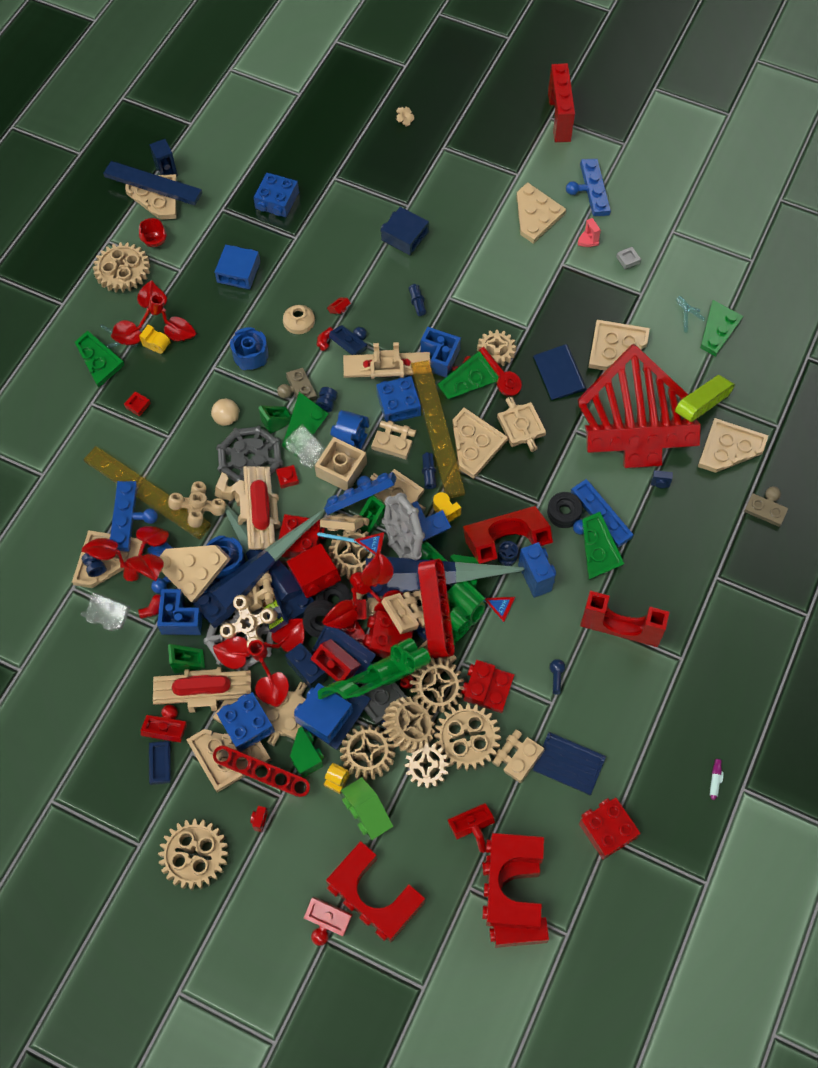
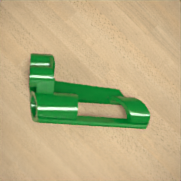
M429 542L422 543V556L420 559L429 560L433 558L447 561ZM468 581L456 583L447 592L454 644L469 631L472 625L480 620L485 611V597Z
M408 638L393 645L390 650V656L369 665L366 671L347 680H339L319 689L318 699H324L336 692L343 699L358 697L379 686L391 685L411 675L414 671L429 665L431 657L425 648L421 647L418 649L414 640ZM357 682V683H362V684H367V685H365V686L359 688V686L356 685V684H354V683Z

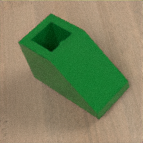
M300 727L296 734L290 758L300 777L304 778L323 767L322 760L324 757L320 749H315L312 745L314 739L310 732H305L303 727Z

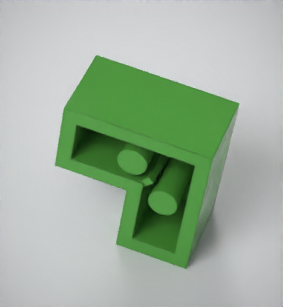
M363 777L341 790L344 796L341 800L353 818H358L360 823L357 826L363 836L367 834L373 840L393 827L379 797Z

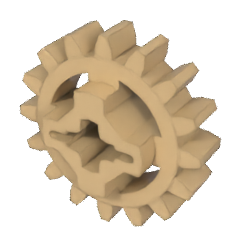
M498 330L495 333L489 331L488 336L483 334L482 339H479L477 351L484 346L497 363H501L502 366L505 365V361L510 363L511 358L515 357V340H511L510 334L505 336V331L501 334Z
M425 742L423 748L411 752L412 756H406L410 760L409 763L405 764V767L410 768L406 775L413 776L411 778L413 783L418 780L417 786L422 787L424 783L426 788H430L431 783L437 787V781L444 782L445 779L442 776L444 774L449 775V772L445 770L446 767L451 766V764L445 762L449 756L442 755L444 749L440 748L437 750L438 745L435 743L430 747V744ZM432 752L439 757L440 761L433 758ZM422 753V757L416 761L417 757ZM427 760L432 763L428 770L423 767L424 764H427ZM415 770L422 772L423 779L418 776ZM439 770L438 774L433 777V774Z

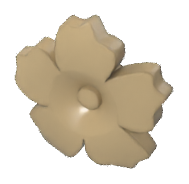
M401 107L397 109L398 115L396 120L398 123L402 122L406 127L409 126L410 122L414 120V115L410 114L412 113L410 108Z

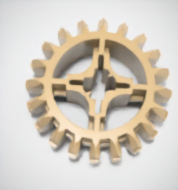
M358 529L357 533L348 534L344 530L342 537L358 539L369 535L367 531L361 534L360 529ZM332 539V546L328 548L330 552L328 555L337 570L340 571V576L342 577L347 574V578L350 579L352 574L363 572L366 567V561L361 562V559L370 552L353 542ZM347 545V549L339 555L341 549ZM370 553L368 558H374L375 555Z
M431 658L430 665L425 666L424 669L417 670L419 674H411L416 678V681L412 680L409 682L411 685H415V688H411L410 692H417L412 698H420L421 700L418 704L425 703L424 708L430 709L431 707L432 713H436L438 708L443 713L445 711L444 706L451 710L450 702L457 705L458 701L455 697L462 698V694L458 693V690L464 689L463 686H459V682H464V679L457 678L461 671L454 672L456 665L453 664L449 667V660H445L442 665V658H438L436 663L434 658ZM437 668L444 670L450 679L443 680L440 677V673L437 672ZM431 670L430 681L422 685L425 674ZM436 680L440 683H446L444 685L439 686L438 691H436L437 688L429 687L433 686V684H436ZM452 685L449 696L443 700L445 688ZM423 691H432L437 702L430 701Z
M410 696L398 698L396 701L391 702L389 707L384 710L386 714L382 717L385 720L382 726L386 728L384 734L389 735L388 741L394 742L393 747L399 746L400 751L406 750L407 753L420 750L424 747L425 742L429 744L433 739L432 735L436 731L432 727L436 723L432 722L431 719L434 715H429V709H425L424 704H418V699H411Z
M361 725V731L358 732L354 728V735L347 733L346 737L348 740H342L344 747L340 748V753L343 754L340 756L341 761H346L343 767L345 769L349 768L350 775L356 771V779H359L362 774L365 781L368 779L367 775H371V779L375 780V774L378 773L382 777V770L389 772L388 765L394 764L391 758L396 756V753L392 751L395 747H393L394 744H390L392 741H388L389 737H386L385 731L380 733V727L377 726L375 730H372V725H369L368 730H364V726ZM368 739H374L380 742L382 745L379 746V744H371ZM362 740L361 747L355 749V752H351L353 746ZM365 745H367L368 750L371 752L370 760L365 753ZM381 753H385L382 760L374 765V759L380 756ZM353 760H362L366 762L367 767L360 766Z

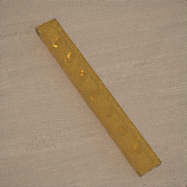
M429 360L411 363L413 377L444 492L449 498L465 495V490Z
M97 446L84 458L85 463L116 484L117 481H136L138 485L136 497L197 539L200 540L211 527V523L204 518L200 527L193 528L189 526L187 508H181L180 510L170 509L168 506L170 495Z

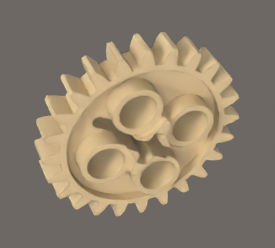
M120 242L117 247L115 244H112L113 248L111 249L106 247V252L101 250L102 256L97 255L98 261H94V276L98 284H101L102 288L107 287L108 291L114 288L115 293L119 289L124 293L126 288L131 291L132 286L137 289V283L143 284L142 279H147L146 274H150L149 258L146 256L145 251H142L141 247L136 248L135 244L130 247L127 242L125 246H122Z
M467 703L466 709H463L462 705L459 704V710L457 711L451 707L452 714L444 712L446 719L439 718L442 726L435 727L440 732L434 734L436 739H440L435 744L444 749L443 753L449 756L448 759H450L449 764L451 766L457 763L458 770H460L462 765H465L466 771H468L471 765L474 770H477L478 763L484 767V760L491 762L489 755L496 756L497 754L493 748H500V744L495 742L501 740V736L496 735L500 731V727H494L497 724V720L490 721L492 713L485 715V708L478 711L477 704L473 709H470L469 703ZM474 720L481 723L477 729H472L469 726ZM454 725L461 727L460 732L457 734L450 732V728ZM483 731L485 732V735H476ZM465 733H469L471 736L470 741H466L464 738ZM451 739H459L454 742H450ZM483 740L486 745L482 749H477L474 746L475 742ZM463 745L466 749L464 753L457 754L454 751L455 747Z
M196 819L193 820L192 825L185 820L184 827L177 823V831L169 829L172 834L171 837L164 836L167 843L160 844L164 851L159 852L158 855L164 859L159 861V864L165 866L161 870L163 874L169 873L166 877L168 881L174 878V886L181 882L182 889H185L187 884H189L191 890H194L195 884L202 889L203 882L210 886V878L218 880L216 872H224L220 866L227 865L223 857H227L229 854L223 850L228 845L227 843H221L225 840L224 835L218 836L220 830L219 828L213 830L214 825L212 823L206 827L205 820H202L200 825H198ZM186 837H191V843L187 846H183V839ZM211 842V849L203 851V844ZM179 848L189 853H194L196 850L198 855L212 857V859L206 860L196 855L191 858L188 853L176 852V849ZM178 858H185V863L182 866H175ZM199 863H205V869L202 872L195 871Z

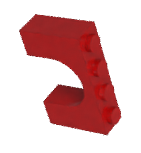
M568 63L551 64L548 96L549 104L555 105L554 142H571L575 110Z
M536 506L463 526L466 544L479 564L497 559L494 541L505 535H523L529 539L532 545L538 542L540 546L553 543L551 526Z
M590 590L580 624L581 627L658 647L666 630L669 611L649 607L644 617H625L608 608L609 595Z
M492 833L491 840L487 839L486 853H490V861L485 862V875H489V881L484 883V897H488L487 906H483L482 919L486 920V926L539 930L541 927L542 904L516 902L509 899L500 889L498 876L506 865L513 862L542 864L544 837Z
M360 841L326 879L327 890L335 897L341 896L345 900L343 904L351 912L355 909L360 914L359 919L366 926L371 924L377 929L375 934L384 942L386 939L392 942L424 905L425 898L409 884L389 906L373 908L366 905L358 895V884L362 876L376 862L377 855Z
M490 855L486 856L485 862L490 861ZM482 862L483 876H486L485 862ZM513 862L506 865L498 876L500 889L514 879L539 877V863ZM546 917L541 918L539 930L493 927L489 929L490 942L495 943V948L543 944L549 941Z

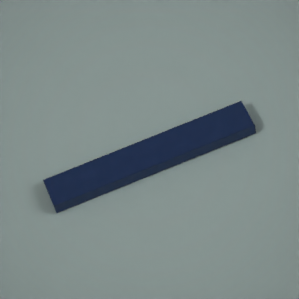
M113 161L109 163L103 173L106 178L191 205H196L202 195V189Z

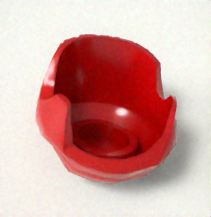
M149 218L142 221L139 225V238L148 247H158L164 244L167 233L160 220Z

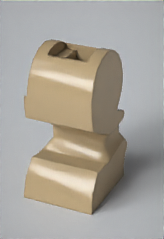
M222 472L215 488V496L229 501L235 499L237 502L239 495H245L244 481L239 480L229 487L228 477Z

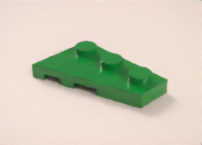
M712 300L700 348L716 357L742 321L743 316Z
M86 331L75 341L98 388L125 365L123 360L89 331Z
M478 351L436 385L445 398L450 399L497 382L498 376L481 352Z
M301 392L297 395L282 446L296 457L328 416L326 411Z
M601 512L582 519L588 580L623 566L622 557Z

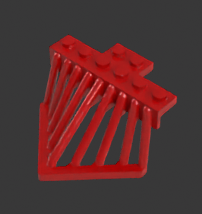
M635 344L630 345L578 399V406L589 425H585L587 452L624 451L623 466L625 468L662 466V448L700 446L701 424L697 419L693 422L685 418L681 420V416L675 412L678 405L676 394L680 397L681 401L688 396L687 392ZM630 359L637 402V422H634L625 372V365ZM639 360L643 363L649 406V422H646ZM651 371L656 375L655 383L657 384L661 410L660 421H658ZM617 373L619 375L625 409V423H622L611 380ZM664 383L669 387L668 395L673 414L672 420L669 419ZM604 386L613 415V424H610L599 398V391ZM591 399L601 420L599 425L587 407V403Z

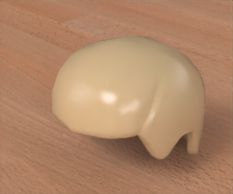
M227 398L219 399L213 405L211 415L217 424L227 426L238 420L240 409L233 400Z

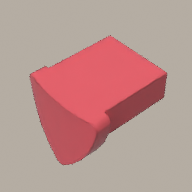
M593 218L586 220L585 231L579 237L578 246L594 247L599 245L601 230Z

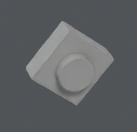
M633 247L618 252L616 256L624 269L635 266L641 261Z

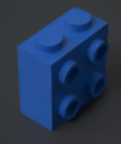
M266 172L253 197L255 208L277 216L287 217L299 193L298 181Z
M225 245L215 269L217 283L250 290L260 265L259 252L253 249Z
M412 376L376 384L377 397L386 422H396L421 416V405Z
M539 542L522 548L518 563L519 567L525 568L521 572L534 598L551 592L556 576V570L552 564H549L547 560L548 554L545 548H541Z
M318 683L315 688L312 687L309 690L303 704L300 703L296 707L294 717L296 723L330 744L353 713L351 703L335 693L324 699H318V690L324 687Z
M253 692L242 695L238 698V701L231 705L223 706L216 713L239 752L244 751L275 732Z

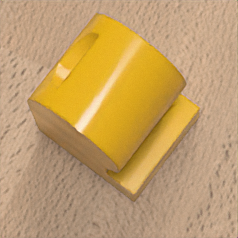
M147 325L139 335L142 346L160 354L165 351L171 342L165 334L155 331L154 327Z
M439 492L434 495V511L437 513L443 510L448 522L461 515L460 505L457 502L452 505L446 493Z
M332 763L325 775L326 781L324 786L341 794V790L350 777L349 771Z

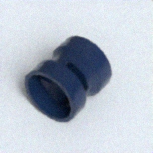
M322 387L319 392L320 397L316 400L315 404L324 411L331 412L334 407L333 401L337 399L338 393L332 388Z
M505 541L499 547L498 560L504 566L515 564L518 547L512 541Z
M87 553L82 556L81 559L83 564L87 566L86 572L89 577L100 576L107 570L104 562L100 559L94 558Z

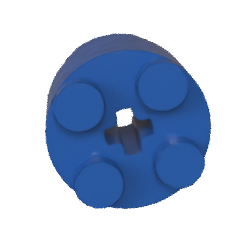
M251 327L238 330L230 341L234 362L242 370L256 369L265 365L268 359L265 335Z
M341 410L338 414V421L336 425L332 426L330 434L361 450L368 435L365 433V427L369 428V419L363 415Z
M218 536L210 540L206 545H218L231 558L216 578L219 580L234 572L245 563L242 546L233 537Z

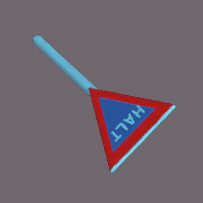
M320 532L317 533V536L358 543L367 551L376 555L377 552L381 553L384 532L358 539Z
M515 597L485 598L484 601L504 623Z

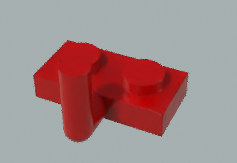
M486 803L447 820L456 840L473 833L479 852H486V843L481 829L495 823L494 817Z

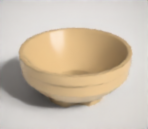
M305 305L291 306L283 315L284 327L293 334L307 333L315 324L313 311ZM296 311L303 312V315L301 317H295L293 316V313Z

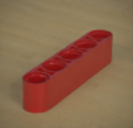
M440 559L420 562L418 574L428 652L430 657L434 659L451 657L454 655L455 647L444 565Z
M218 746L213 752V759L218 765L293 796L303 797L310 790L309 782L306 779L227 746ZM226 750L229 754L228 759L223 762L219 761L216 757L218 751ZM239 758H245L248 761L247 768L243 770L238 769L236 761ZM258 766L266 767L267 775L260 778L255 774V769ZM280 773L284 774L287 779L286 783L282 786L275 783V776ZM299 781L306 785L305 792L301 794L294 790L295 783Z

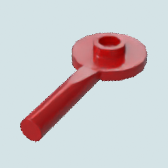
M484 346L478 350L499 376L497 380L499 391L505 396L518 394L522 387L519 376L511 371L504 372Z

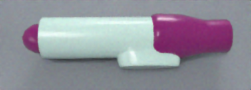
M715 759L712 769L709 794L712 800L718 797L719 784L723 781L722 760Z

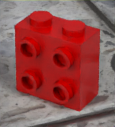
M284 514L278 540L310 518ZM320 520L298 538L281 557L293 558L320 544V540L324 539V537L317 536V533H325L326 528L320 527Z
M321 543L286 561L306 598L316 595L318 592L341 581L337 568Z
M377 610L368 619L367 627L370 629L369 634L365 636L364 646L374 652L376 656L386 658L391 655L390 650L393 645L408 638L412 639L413 631L400 634L389 614Z
M616 797L611 801L609 798L605 799L599 804L600 808L595 811L590 809L581 815L582 819L579 822L580 827L602 860L631 843L641 834Z

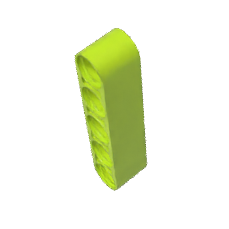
M717 375L683 398L677 405L675 412L688 421L693 422L727 398L735 384L721 375Z

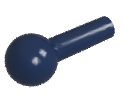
M555 659L550 663L549 669L553 673V694L558 695L561 693V674L565 671V663L560 659Z

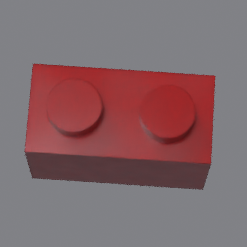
M332 639L321 643L310 658L335 681L351 678L361 665Z

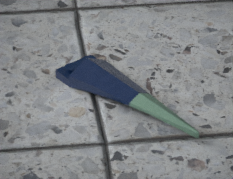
M226 504V515L248 560H250L263 550L248 549L247 525L244 522L242 525H238V516ZM278 559L268 570L272 577L271 587L277 591L287 619L302 618L306 607L314 602L312 597H305L293 574Z
M322 511L248 560L234 572L216 582L207 589L208 592L200 597L196 603H193L195 608L200 609L202 616L213 628H216L236 610L233 605L234 598L238 595L247 596L256 583L286 550L323 516Z
M387 557L394 570L392 578L384 585L370 586L379 598H382L385 593L391 590H398L402 594L420 591L418 565L420 562L430 560ZM366 558V566L373 558ZM442 561L446 585L520 572L525 569L514 566ZM369 592L367 593V598H374Z

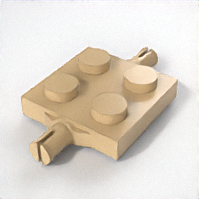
M508 397L506 402L509 409L498 413L497 418L505 435L508 437L511 447L527 443L531 452L533 450L536 451L538 447L534 440L546 435V430L531 402L524 405H516L513 397H510V399Z
M394 469L392 472H394L397 478L395 485L374 494L384 502L388 496L393 497L401 492L406 494L407 500L410 503H413L422 496L424 489ZM373 473L370 479L372 481L376 480L378 475ZM420 505L422 512H424L426 508Z
M300 682L295 692L288 691L285 701L280 706H267L265 714L275 730L267 741L270 745L275 746L279 736H287L295 740L298 728L302 726L296 723L294 711L300 703L303 704L306 700L302 696L307 687L305 683Z

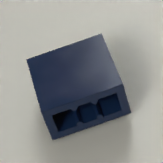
M399 207L396 212L392 213L389 221L382 225L380 230L381 240L411 255L429 233V221Z

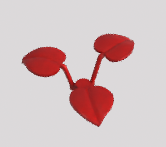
M151 280L141 288L137 295L138 304L141 307L147 308L139 326L136 327L131 321H120L113 327L111 337L123 345L139 343L141 341L139 337L141 332L139 330L142 328L149 313L152 315L162 313L164 323L167 324L164 327V333L171 340L184 341L193 338L196 332L186 320L174 316L169 321L167 320L166 309L163 308L167 302L166 295Z
M154 526L139 528L136 532V537L143 542L138 556L128 558L125 562L121 552L116 550L118 543L107 538H98L88 542L83 546L81 552H85L100 560L112 559L117 554L120 567L124 568L123 578L125 580L136 581L139 578V573L156 581L163 569L164 561L156 555L146 554L142 556V553L147 543L153 547L163 545L167 541L169 533Z
M377 552L363 572L352 574L350 583L353 586L351 588L353 603L351 600H343L336 604L323 619L322 623L325 626L344 629L355 622L358 616L355 610L357 607L356 593L366 594L369 592L379 602L374 607V611L379 610L386 613L387 611L381 603L384 597L398 593L403 597L402 592L391 590L385 593L381 599L370 588V586L376 587L377 584L384 585L392 578L394 570L388 558Z
M301 618L288 620L289 623L272 633L271 638L277 644L253 640L247 648L245 638L235 636L214 645V653L218 660L230 669L242 668L246 664V657L252 656L255 660L260 661L268 677H263L257 682L255 687L256 695L262 702L278 707L285 701L288 695L289 682L281 672L271 675L264 662L268 654L267 647L279 648L281 646L284 651L289 652L299 643L303 644L305 632L303 619Z

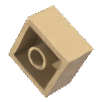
M333 437L315 464L316 477L346 491L352 488L366 466V452Z

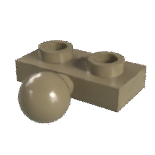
M303 368L287 372L286 378L290 386L282 384L277 389L279 397L284 399L290 397L293 392L296 398L298 393L301 392L311 401L317 399V395Z
M769 487L765 492L767 499L752 493L744 512L780 527L788 508L774 502L781 496L779 488Z

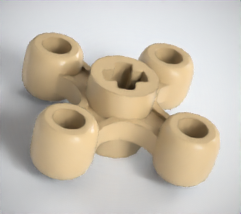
M196 481L192 484L189 498L183 497L180 493H172L168 499V506L172 510L187 508L189 513L187 521L189 526L193 528H198L202 525L205 511H210L215 516L223 515L226 503L220 498L212 501L207 500L205 495L206 485L201 481Z
M246 595L236 596L233 600V605L239 611L240 617L236 623L223 624L220 627L221 636L231 639L237 633L243 632L248 639L247 648L253 640H260L264 643L263 639L259 637L257 630L263 623H274L277 620L276 611L272 608H265L260 614L254 615L250 611L249 597ZM247 620H249V623L251 624L250 627H248V624L246 623Z

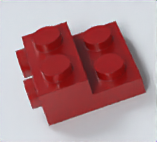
M476 660L475 665L471 664L468 670V675L471 676L469 683L464 682L463 685L464 689L461 693L465 694L464 701L502 713L514 674L496 669L495 665Z

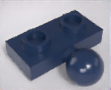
M341 325L329 333V338L351 355H359L367 349V344L362 341L367 336V332L363 327L355 328L352 333Z

